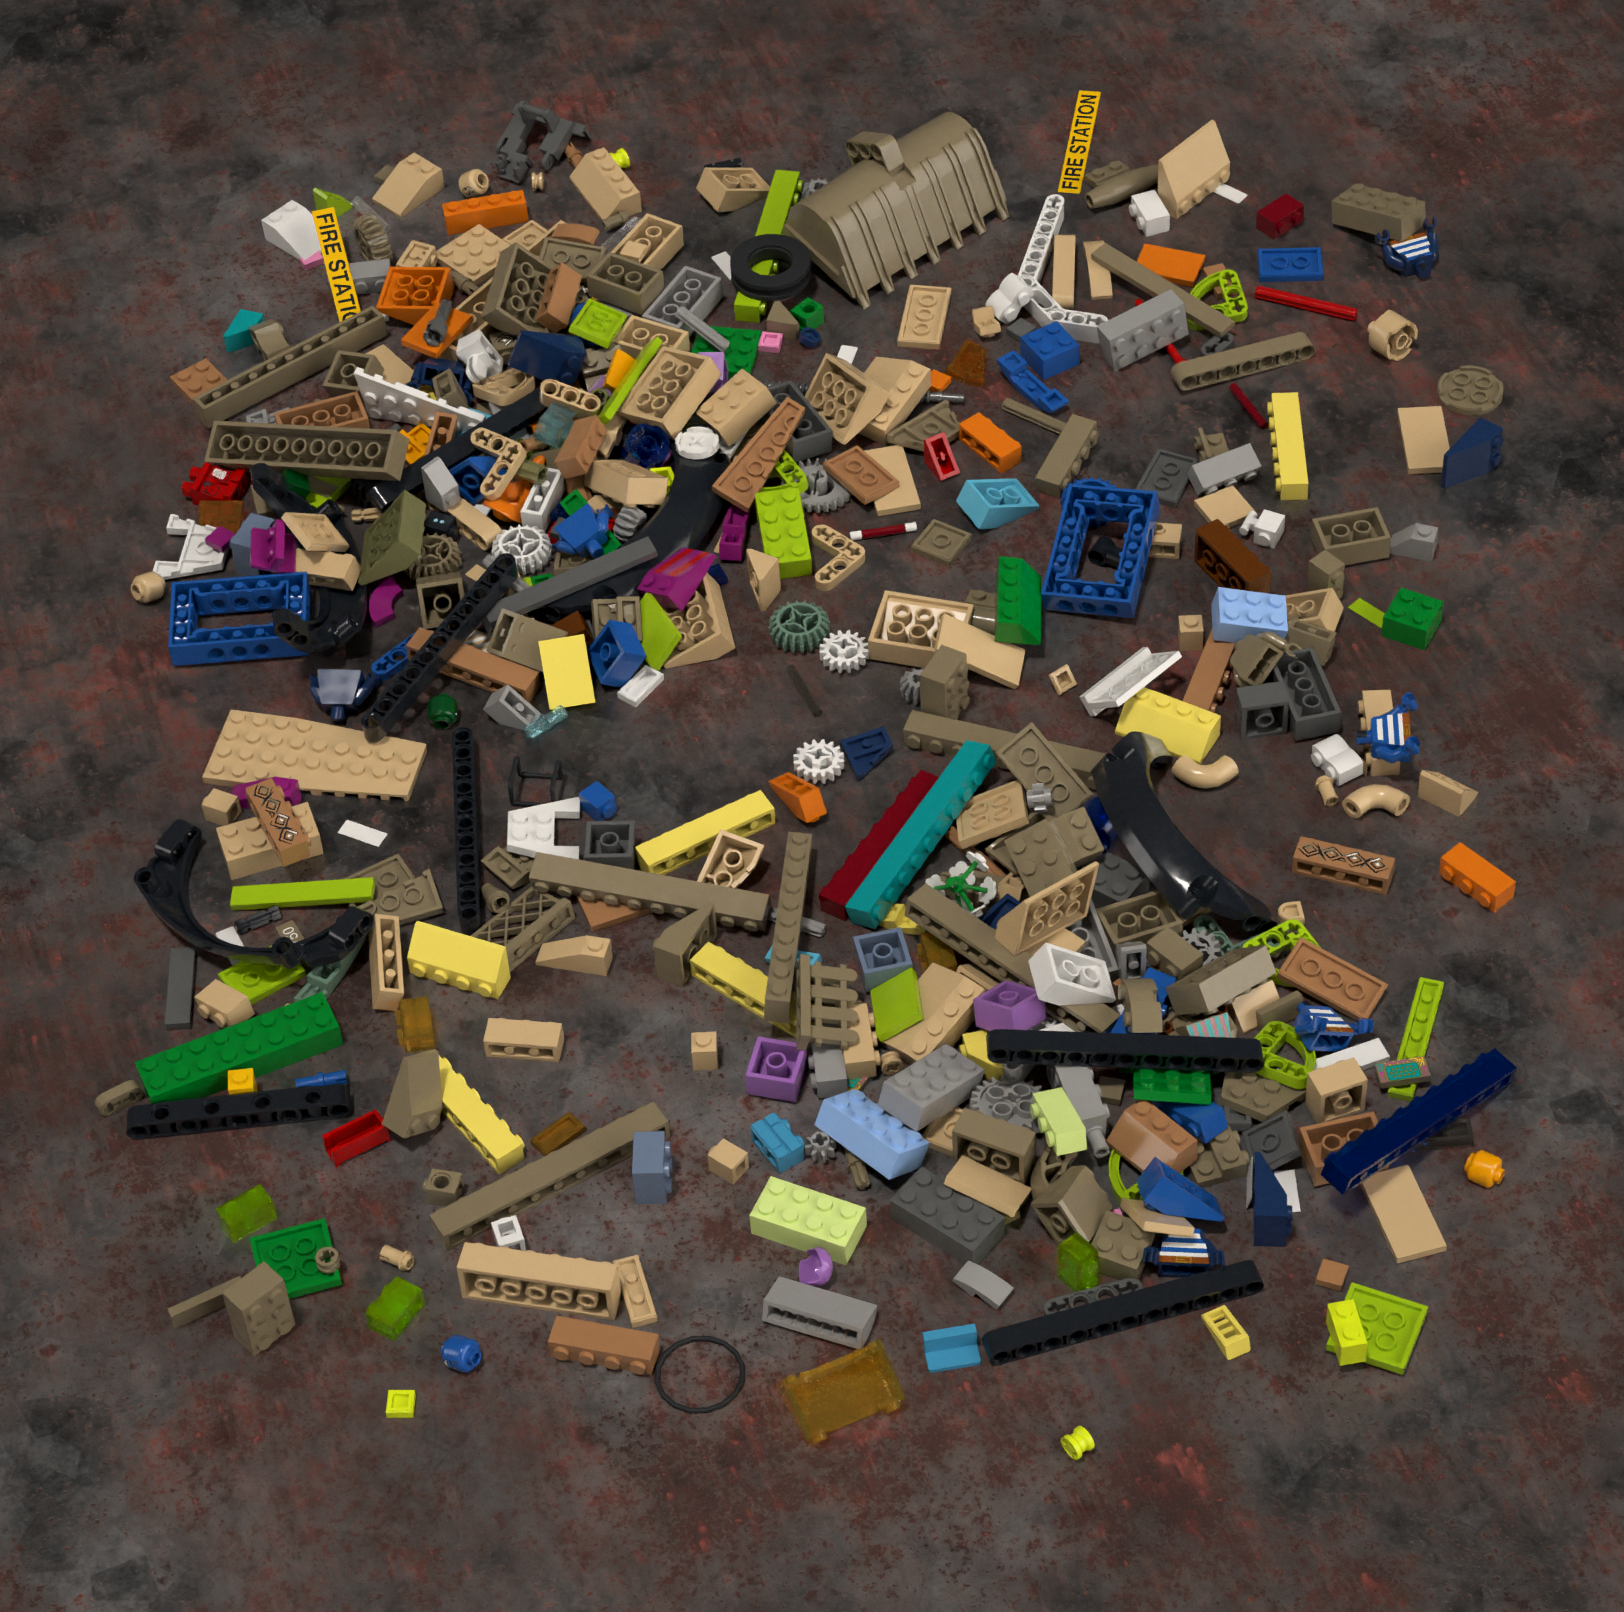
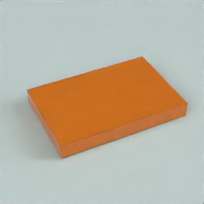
M1144 244L1137 262L1173 284L1194 287L1205 262V255Z
M437 302L401 339V345L437 359L473 321L472 315L452 308L446 322L448 331L444 342L441 343L440 341L438 346H431L425 342L423 334L428 322L436 316L440 303Z

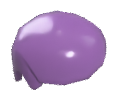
M814 1247L807 1250L810 1256L799 1263V1281L814 1287H821L829 1281L832 1275L833 1262L831 1255L824 1248Z

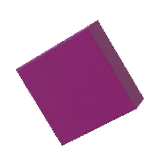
M218 526L205 538V543L223 553L230 547V540L236 534Z

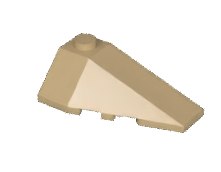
M720 829L697 881L737 889L755 869L765 846Z

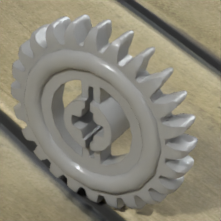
M808 458L806 467L799 461V467L805 473L809 483L808 494L806 492L800 494L802 508L805 507L807 512H812V510H815L816 513H820L821 510L828 512V509L836 510L837 506L842 507L844 502L849 501L853 494L823 469V465H820L818 458H816L815 465H812ZM827 482L831 483L833 486V490L828 494Z

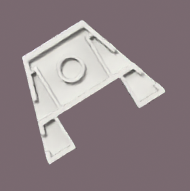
M171 514L166 527L167 533L187 535L179 561H156L153 571L164 580L223 570L229 547L222 553L205 543V538L216 527L207 524L205 527L197 525L194 520L187 519L185 521L179 519L178 515Z
M579 797L508 811L507 851L535 858L536 852L579 859V846H554L555 818L580 819Z

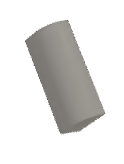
M779 1276L763 1300L762 1321L861 1350L872 1330L877 1305Z

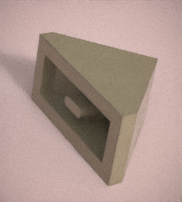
M774 301L766 320L767 332L783 333V339L799 340L798 321L780 301Z

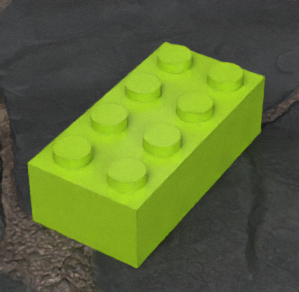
M799 487L755 493V508L763 553L779 559L780 579L812 575V559Z

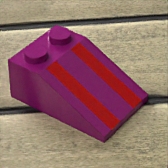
M683 547L650 569L642 579L637 590L643 596L645 593L652 594L661 607L683 611L717 556L712 553Z

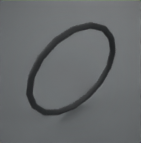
M691 1336L675 1342L662 1353L655 1366L654 1383L660 1396L673 1408L688 1413H708L726 1406L738 1395L745 1382V1365L739 1352L728 1342L712 1336ZM693 1341H710L728 1349L734 1354L740 1366L739 1382L733 1393L722 1402L709 1407L690 1408L673 1401L665 1394L660 1383V1368L666 1357L677 1347Z

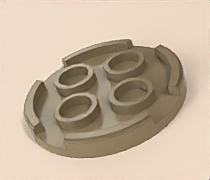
M1470 365L1460 366L1459 369L1449 373L1445 372L1440 377L1437 386V396L1442 405L1455 413L1470 416L1486 414L1497 408L1502 401L1504 391L1502 381H1499L1492 375V371Z

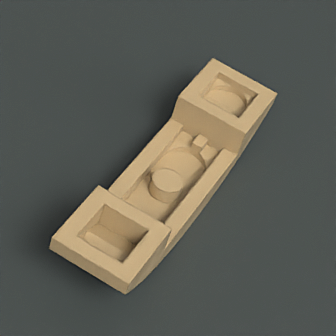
M1103 240L1088 241L1082 244L1089 275L1091 300L1113 299L1110 270L1091 259V254L1104 244Z

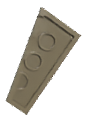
M430 869L422 872V875L414 880L411 878L403 882L401 887L393 891L388 890L384 892L382 897L373 902L369 900L358 906L373 916L375 914L399 916V925L444 913Z

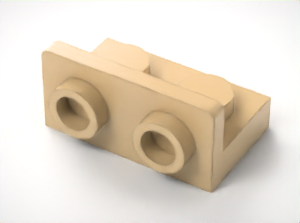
M412 240L397 262L396 267H435L438 256L435 255V246Z

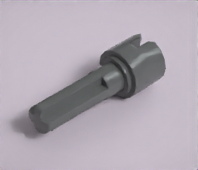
M443 299L441 301L435 318L427 324L423 338L431 346H438L440 341L441 343L444 342L448 331L446 322L452 309V302L450 300Z

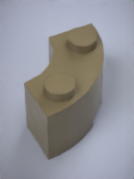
M273 319L248 327L258 352L261 351L264 361L291 348L283 336L284 330L282 325Z
M1152 978L1122 979V985H1118V998L1122 1000V1005L1125 1009L1123 1023L1124 1027H1127L1128 1032H1163L1161 1004L1157 1002L1158 989Z
M1052 1147L1045 1149L1034 1164L1031 1172L1030 1187L1032 1188L1031 1193L1034 1200L1066 1172L1078 1156L1077 1152L1057 1156Z

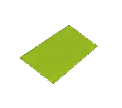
M1361 598L1348 607L1382 629L1385 613Z

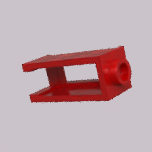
M376 1109L321 1135L324 1149L336 1168L342 1162L385 1141L390 1142L388 1132L390 1129L382 1125L384 1117H381Z

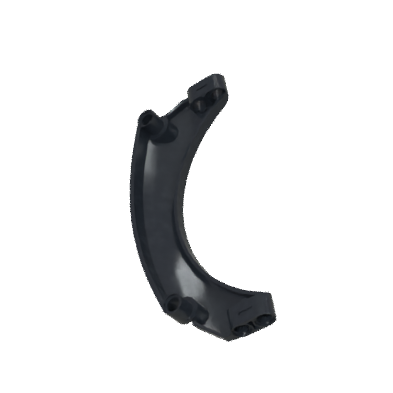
M687 422L680 432L683 434L691 427H708L703 424ZM660 437V444L672 453L675 460L673 483L667 497L654 516L639 532L619 547L622 548L648 536L658 556L534 609L527 614L536 621L557 622L564 614H572L577 610L578 612L592 611L591 601L593 599L639 596L641 601L643 595L637 588L647 572L683 547L695 550L714 523L726 499L714 493L712 485L731 464L728 455L720 453L721 449L719 447L717 452L710 457L695 460L688 459L679 455L676 451L675 440Z

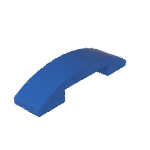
M1015 350L997 359L999 367L1011 384L1036 407L1053 413L1069 403V400L1056 388L1050 390L1027 369V362Z

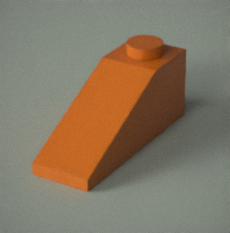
M790 772L768 781L769 786L800 820L812 823L827 813L820 790L815 785Z

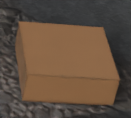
M1323 1259L1315 1284L1341 1291L1349 1265Z

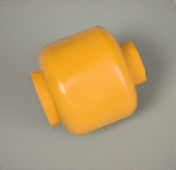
M1479 1150L1476 1153L1472 1152L1464 1167V1171L1467 1172V1178L1485 1188H1490L1494 1183L1499 1184L1505 1174V1170L1502 1169V1159L1484 1150Z

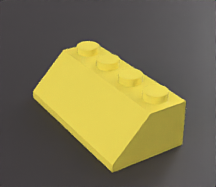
M1143 687L1125 701L1115 734L1124 737L1133 731L1147 733L1161 739L1171 755L1178 758L1186 755L1194 762L1201 764L1220 736L1221 715Z
M416 921L407 956L410 973L417 977L435 980L441 984L452 985L461 990L479 993L484 997L499 999L511 978L505 946Z

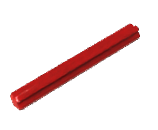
M1257 286L1255 290V297L1258 299L1355 321L1358 310L1353 307L1268 287Z

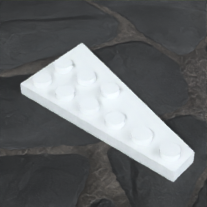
M357 367L354 372L369 417L419 425L422 422L424 425L432 427L435 413L438 411L457 415V431L464 432L486 420V416L462 406L458 408L452 407L447 404L446 400L441 398L438 401L428 398V393L399 382L391 384L384 381L383 376L375 374L374 377L365 374L362 368Z

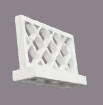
M1142 647L1083 693L1080 699L1090 716H1096L1105 708L1119 707L1182 656L1179 651L1152 654L1148 647Z

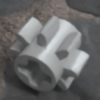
M1044 783L1032 784L1033 790L1026 792L1028 808H1034L1036 814L1048 812L1047 807L1053 806L1051 788H1045Z
M816 1131L811 1137L806 1138L805 1155H811L812 1162L825 1163L830 1157H835L836 1140H830V1136L826 1133Z

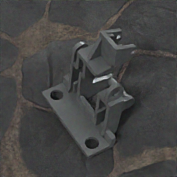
M522 100L519 104L516 103L511 114L514 116L496 146V154L500 158L499 161L496 160L495 162L498 177L520 184L527 168L532 167L533 163L523 153L527 147L525 141L535 123L547 126L549 131L539 147V150L544 155L541 168L546 171L550 169L554 160L558 161L572 135L592 141L593 137L585 125L561 118L551 109L544 110L529 105L526 101Z

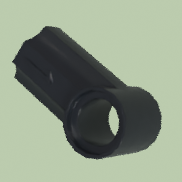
M1102 536L1088 552V558L1097 566H1103L1107 563L1118 567L1120 562L1119 553L1122 552L1123 548L1117 547L1112 539Z

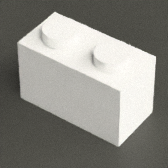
M1155 190L1131 196V205H1129L1130 215L1135 217L1138 228L1142 229L1146 237L1170 230V214Z

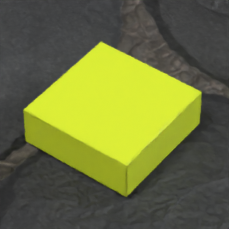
M388 1390L387 1418H413L416 1400L415 1390Z

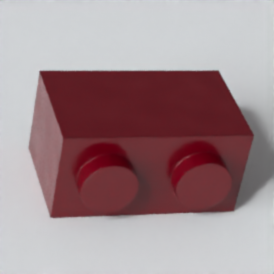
M1286 193L1257 212L1256 228L1274 240L1303 221L1304 204Z

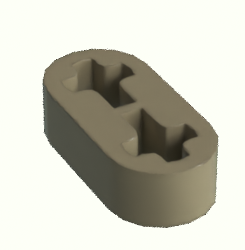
M128 1080L100 1094L95 1100V1105L101 1115L110 1116L137 1103L143 1096V1090L137 1081Z

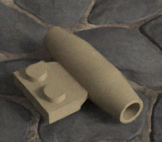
M1114 161L1107 166L1094 169L1092 172L1085 174V182L1094 188L1085 194L1087 206L1090 209L1113 205L1130 198L1132 195L1146 191L1158 183V165L1155 164L1130 170L1122 162Z
M970 589L965 603L974 604L971 626L994 635L995 593Z

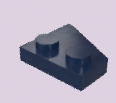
M884 726L840 740V746L857 781L861 780L893 750V744Z

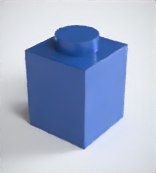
M598 781L579 793L581 809L593 820L604 821L617 812L615 795Z

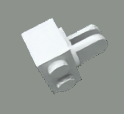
M480 329L458 340L456 354L461 361L465 362L466 374L473 383L502 372L504 359Z

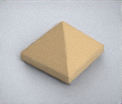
M1068 664L1048 675L1057 695H1061L1077 685Z

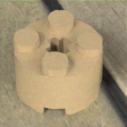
M1387 310L1368 326L1370 348L1395 361L1403 359L1410 353L1412 349L1409 346L1413 338L1417 340L1418 336L1416 325L1392 310Z

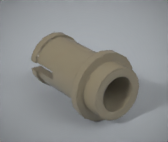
M617 211L616 215L603 219L601 222L604 230L608 232L621 225L626 226L629 218L625 211Z

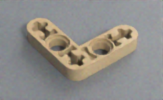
M478 428L472 432L471 442L478 450L498 458L480 486V491L484 497L493 501L502 495L526 458V451L520 443L486 428ZM503 442V446L499 450H494V446L497 443ZM508 467V471L504 475H499V471L502 468Z
M817 525L812 529V542L835 557L815 574L816 588L820 591H830L865 562V550L861 545L827 525ZM837 543H841L844 545L840 548L833 547V545ZM837 566H845V567H846V568L843 569V570H836V569H835V567H837Z

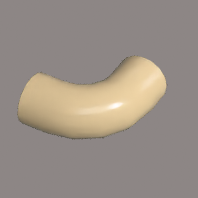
M1183 755L1175 762L1171 771L1182 782L1192 787L1203 789L1219 787L1230 781L1239 772L1234 760L1226 755L1210 765L1198 764L1188 756Z
M1373 784L1363 786L1352 792L1342 801L1344 811L1355 819L1374 808H1381L1396 816H1400L1408 807L1410 796L1388 785Z

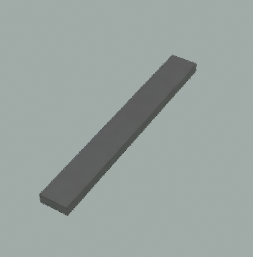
M647 536L499 600L486 615V618L491 628L496 626L502 608L523 615L658 556L657 551Z

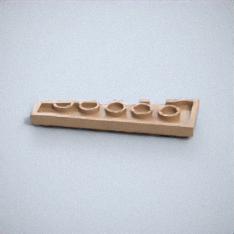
M786 397L712 485V491L748 513L755 502V493H759L762 490L804 415L805 407Z

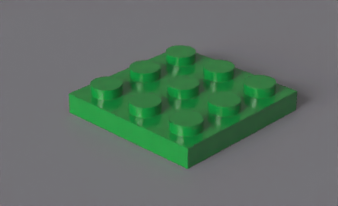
M710 326L730 342L728 349L724 352L728 366V378H732L741 369L752 375L762 330ZM697 333L691 353L721 351Z
M1133 1068V1099L1211 1105L1210 1071Z
M325 1218L249 1238L256 1267L265 1262L282 1277L289 1299L342 1285L338 1269L327 1274L322 1273L317 1268L315 1255L318 1250L323 1247H332ZM330 1257L324 1259L326 1263L331 1261Z

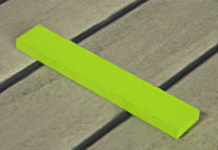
M658 336L643 347L598 414L599 419L604 425L612 419L661 346L662 340Z
M374 877L233 886L230 907L232 911L266 909L274 905L281 908L368 902L369 900L373 902L375 880Z
M1423 977L1419 978L1397 1060L1425 1056L1442 996L1444 982ZM1418 1083L1389 1087L1387 1097L1413 1102Z

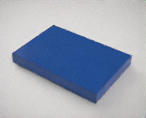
M1321 247L1257 249L1259 282L1323 281Z

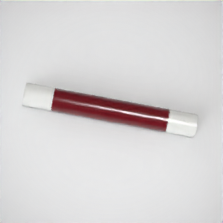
M916 522L853 531L849 532L850 539L853 541L917 531Z

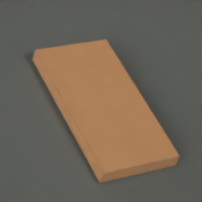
M1302 937L1299 938L1276 976L1356 1021L1359 1018L1370 1017L1388 987L1387 983Z

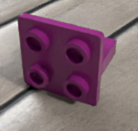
M276 519L268 530L255 527L251 529V568L281 574L295 572V536L285 533V522L283 520Z

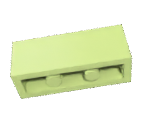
M1063 1088L1033 1093V1104H1030L1031 1116L1033 1119H1037L1040 1132L1045 1133L1048 1147H1052L1057 1156L1087 1150L1086 1128Z

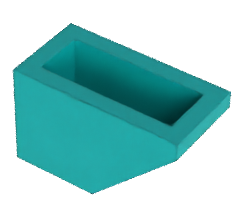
M239 310L223 335L226 352L231 353L254 345L248 327L264 322L263 313Z

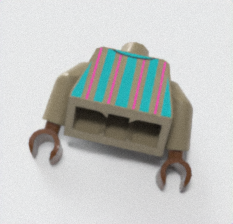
M1224 1005L1220 1006L1219 1011L1210 1014V1017L1177 1027L1176 1031H1172V1022L1166 1021L1164 1025L1166 1030L1158 1032L1157 1035L1236 1038L1238 1029L1228 1015V1007ZM1210 1071L1211 1075L1222 1073L1218 1071Z

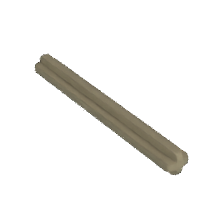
M1006 398L1002 403L1003 410L1057 434H1061L1067 424L1010 398Z

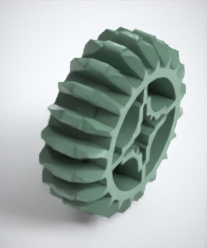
M796 600L795 603L791 604L787 601L786 606L780 605L778 610L773 611V615L769 620V633L772 642L777 645V648H783L784 652L791 650L793 654L796 651H800L803 654L804 651L808 650L812 653L813 648L819 649L820 644H823V638L829 637L830 620L827 612L823 611L822 606H816L815 602L808 604L806 600L803 603H799Z

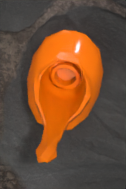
M540 455L535 457L532 462L544 465L545 458ZM525 480L512 481L498 499L493 501L485 499L482 505L493 509L494 517L501 521L522 523L521 509L531 491L532 483Z

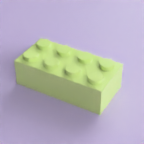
M772 1176L769 1178L749 1215L751 1234L804 1252L814 1247H822L831 1255L832 1261L847 1265L867 1227L865 1207Z

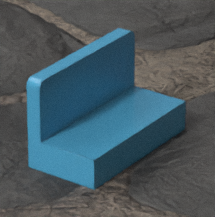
M975 1323L922 1332L923 1349L929 1373L981 1364Z

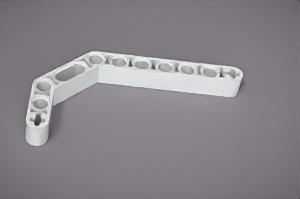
M1053 194L1045 200L1018 276L1034 291L1030 301L1023 307L1042 327L1057 321L1074 340L1099 343L1097 326L1108 321L1107 317L1100 314L1063 309L1040 285L1054 247V235H1058L1064 220V198L1061 195Z

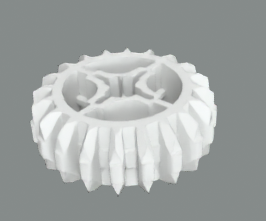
M519 524L516 528L510 526L508 531L502 530V534L496 535V540L493 541L492 556L496 559L503 553L512 554L516 559L519 574L526 576V573H532L534 575L535 570L542 571L543 566H548V561L551 560L552 544L548 534H545L543 529L539 530L537 526L530 528L528 524L525 527H521Z

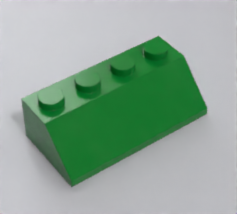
M999 556L995 575L994 641L1040 646L1041 576L1022 558Z

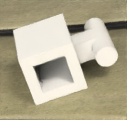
M1264 509L1259 519H1256L1257 513L1250 511L1239 532L1242 535H1247L1249 530L1254 531L1253 543L1275 549L1284 533L1285 515Z

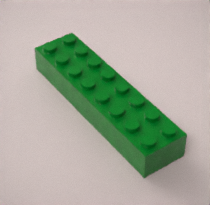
M323 992L141 1059L135 1062V1066L149 1103L155 1104L210 1096L228 1089L229 1070L253 1068L255 1078L342 1046L343 1041L340 1027Z

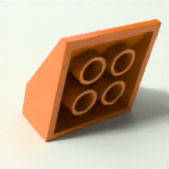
M389 267L376 309L382 314L415 325L437 302L441 303L443 299L451 300L455 286L450 267Z

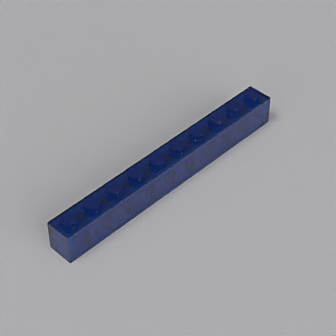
M1495 1048L1487 1054L1481 1053L1470 1065L1466 1063L1458 1073L1448 1075L1440 1085L1431 1086L1423 1096H1416L1405 1108L1399 1107L1391 1117L1381 1119L1373 1129L1364 1130L1355 1141L1349 1140L1341 1150L1328 1154L1323 1161L1325 1165L1321 1176L1342 1195H1345L1508 1086L1517 1067Z

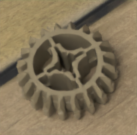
M371 213L362 215L354 220V238L359 247V252H361L365 261L389 259L391 264L393 251L380 220Z
M427 533L426 536L422 537L421 558L417 563H412L404 570L406 576H409L411 581L420 577L458 572L462 563L461 551L457 542H454L452 537L447 538L445 534L438 536L437 533L434 535Z

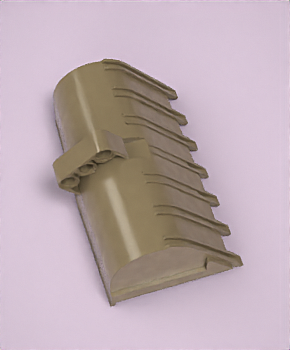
M945 112L897 140L890 134L863 131L846 141L845 147L852 167L792 206L788 213L787 223L783 225L782 233L785 236L800 241L807 248L810 259L853 299L856 297L862 309H866L871 306L867 290L880 282L886 294L893 292L895 289L891 275L903 268L907 277L911 280L918 276L914 263L916 259L927 254L930 262L935 265L941 261L937 248L938 245L950 239L954 249H960L964 246L960 231L971 224L977 235H982L987 231L983 216L994 209L1001 221L1010 216L1002 185L996 170L993 168L982 137L976 128H973L964 118L952 112Z

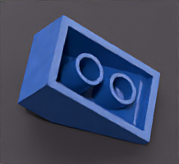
M1156 1157L1153 1158L1136 1180L1140 1190L1139 1193L1144 1200L1143 1204L1152 1211L1159 1210L1165 1215L1220 1222L1225 1218L1215 1196Z

